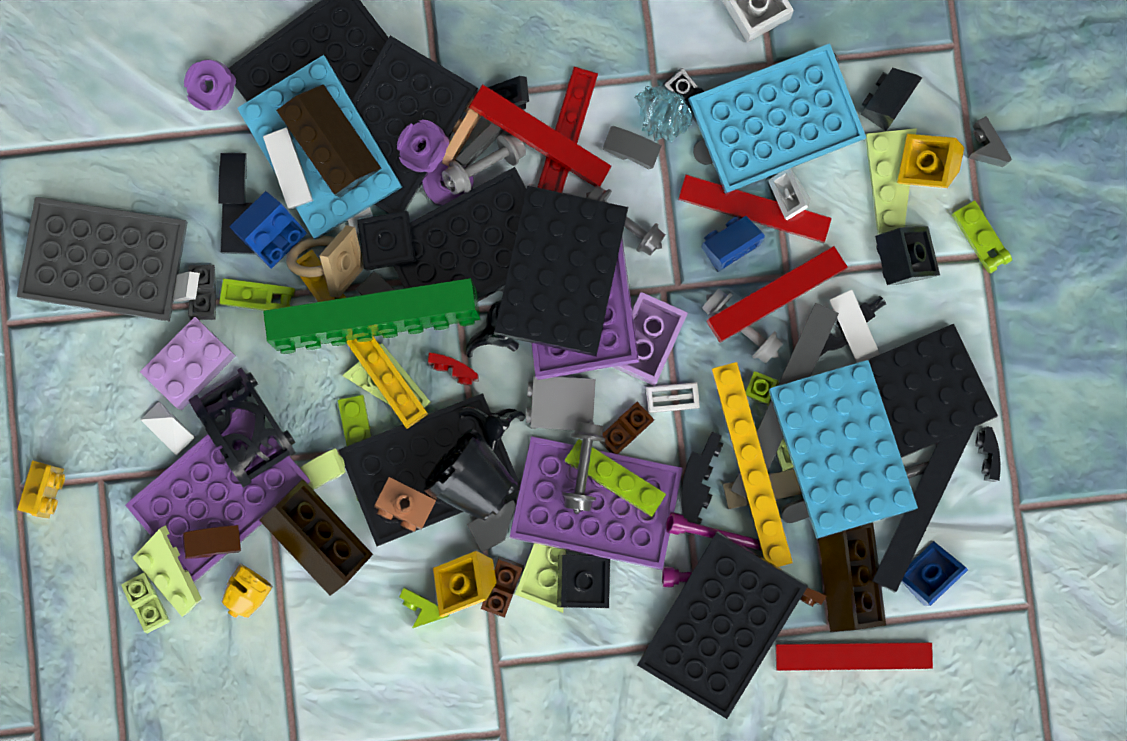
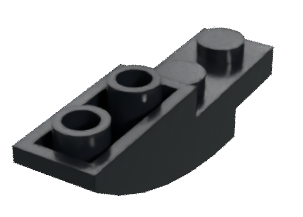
M711 432L701 455L693 451L691 452L682 480L680 511L684 518H687L688 522L701 524L702 518L698 516L702 507L708 508L713 496L709 493L711 487L702 484V481H708L713 467L709 465L712 457L718 458L724 444L719 442L722 436ZM685 532V533H684V534H686V535H688V536L691 535V533H689V532Z

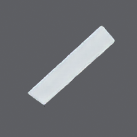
M853 290L830 299L834 311L839 313L837 319L856 362L866 361L880 355Z

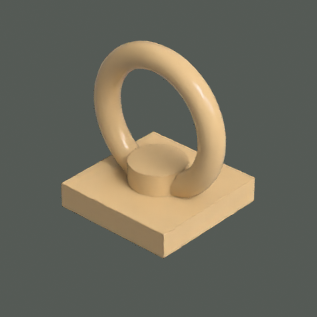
M346 225L336 237L321 236L316 240L310 237L300 241L287 254L286 264L289 270L302 277L325 275L330 296L339 298L364 269L355 227ZM316 246H327L319 255L322 265L305 267L297 263V257L305 250Z

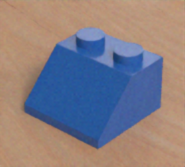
M736 216L725 224L727 228L718 233L717 230H714L704 237L705 242H703L701 247L717 272L756 249L763 242L765 235L747 216L741 219Z

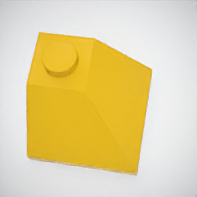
M907 134L897 183L948 188L960 172L964 146L957 138Z
M478 551L471 552L433 568L439 615L441 617L487 600L496 584L493 559Z

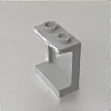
M534 376L533 382H528L527 397H532V407H527L526 423H531V429L575 430L577 422L587 423L590 419L593 421L596 379L552 377L537 380Z

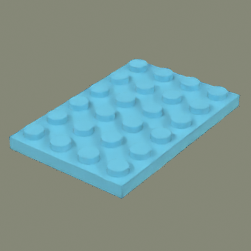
M830 43L688 98L725 194L866 139Z
M324 55L237 108L274 170L263 136L288 128L276 110L295 96L324 84L381 166V170L339 198L333 194L290 131L314 200L298 206L296 209L315 240L402 188L400 181Z
M869 360L769 389L816 539L918 508Z

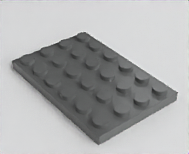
M35 197L17 297L170 322L176 276L179 274L188 222L186 220Z

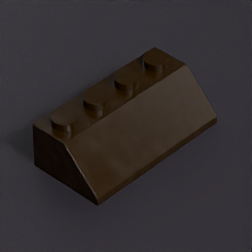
M324 84L295 96L276 110L335 196L343 197L382 169Z
M304 479L259 519L329 596L347 584L373 555Z
M873 522L818 538L822 562L821 569L825 586L824 594L827 596L830 632L886 626L882 587L872 582L879 566Z

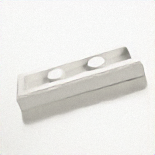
M284 128L263 136L288 209L314 201L289 129Z

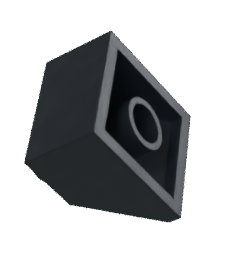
M893 67L888 74L883 72L875 84L879 87L876 93L873 95L869 92L861 104L865 107L861 115L887 131L922 77Z
M928 226L897 228L875 236L876 249L880 255L883 268L882 273L887 285H900L940 276Z

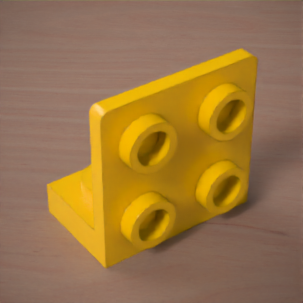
M32 460L17 510L30 513L32 516L49 519L50 515L54 514L57 508L58 500L55 498L58 489H62L65 482L64 469Z

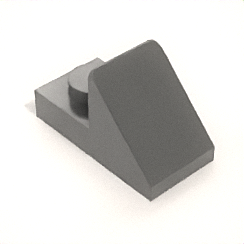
M985 116L978 120L973 126V134L980 144L983 143L984 147L973 152L969 158L1000 167L1006 166L1012 158L989 119Z

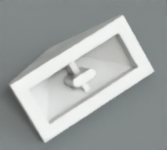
M791 168L778 173L768 180L786 220L809 207L810 197Z
M158 402L141 419L176 456L196 438L161 402Z

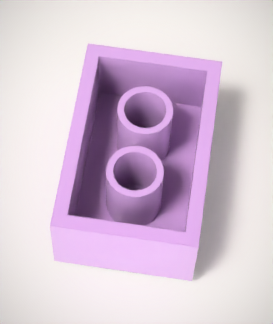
M640 292L632 310L639 362L614 366L613 368L655 386L688 313Z
M194 317L140 373L177 409L183 410L190 403L189 399L198 395L236 355L199 319Z

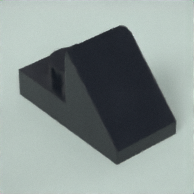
M517 76L488 87L519 108L526 109V103L529 102L527 77Z

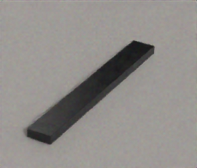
M974 428L937 443L913 493L918 508L903 514L872 582L894 593L897 592Z

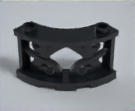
M241 367L237 370L239 374L201 398L195 395L189 399V402L197 417L205 426V430L215 446L222 445L223 448L220 449V452L244 488L252 483V479L289 455H294L296 452L292 445L296 442L288 430L284 432L281 430L255 389L259 384L252 373L246 374ZM245 387L244 393L238 395V391ZM251 395H253L258 405L248 401ZM231 409L246 410L255 414V427L251 441L246 436L237 433L222 435L231 423ZM221 410H225V419L221 422H217L216 419L218 416H224ZM265 416L273 428L265 429ZM272 437L277 438L282 445V449L269 457L265 456L259 450L261 444L267 449H274L268 442ZM242 441L248 445V448L246 449L241 444L239 450H234V443ZM256 455L263 459V461L246 471Z

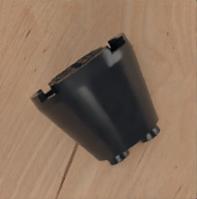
M470 429L458 438L459 446H453L437 462L425 481L429 486H426L423 490L431 497L485 521L491 513L496 515L503 508L505 503L502 500L506 494L509 495L513 492L518 483L514 481L485 439L477 431Z

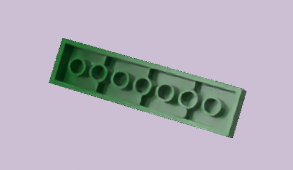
M471 278L263 311L267 342L276 351H280L281 354L294 353L296 348L306 347V350L320 349L322 344L329 343L332 346H341L347 344L348 340L357 339V342L371 341L373 336L382 335L383 338H393L398 336V333L408 331V334H419L424 332L425 328L434 327V330L448 329L451 324L459 323L460 326H470L475 324V321L481 320L477 290Z

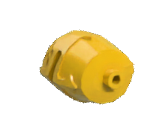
M240 563L226 584L227 587L223 594L222 603L229 609L228 613L231 616L237 618L240 615L249 618L262 605L273 586L262 576Z

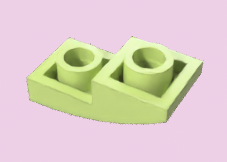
M336 448L300 467L309 478L310 482L308 485L313 490L346 473L344 460L338 454Z
M145 573L121 584L127 600L135 610L145 633L148 634L170 622L154 587Z

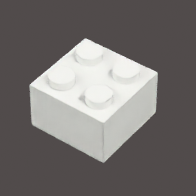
M722 0L747 43L791 19L794 11L788 0Z

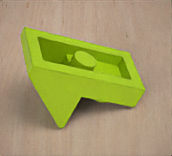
M403 588L399 598L404 600L402 605L413 611H416L417 608L422 609L412 628L449 617V615L444 617L439 615L437 604L407 588Z

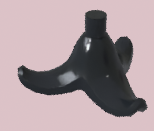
M501 300L494 303L489 309L486 317V327L472 336L467 343L466 355L468 358L473 356V351L477 347L483 345L507 347L513 352L518 349L519 343L512 338L494 335Z
M467 406L459 411L461 417L471 414L481 421L488 439V445L493 451H497L498 441L503 436L505 430L509 428L510 422L514 418L523 421L526 417L522 411L510 408L492 413L479 406Z

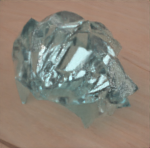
M646 86L644 91L634 97L638 100L637 104L641 107L639 113L643 117L641 131H648V137L653 134L654 141L664 138L672 143L680 134L686 133L692 124V113L681 94L674 93V91L668 90L663 86Z

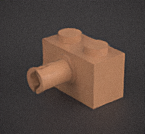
M389 477L375 504V508L379 509L377 514L389 520L395 517L402 521L401 526L415 532L416 528L422 530L436 500Z

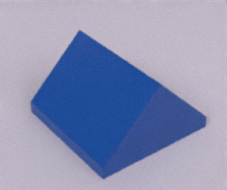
M933 541L910 563L902 583L924 606H931L968 569Z

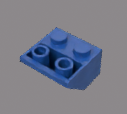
M267 191L230 226L234 233L271 269L307 234L288 210Z

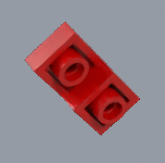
M429 352L428 363L433 365V370L448 372L449 368H453L452 377L457 379L458 384L472 385L473 381L479 382V375L464 363L445 355Z

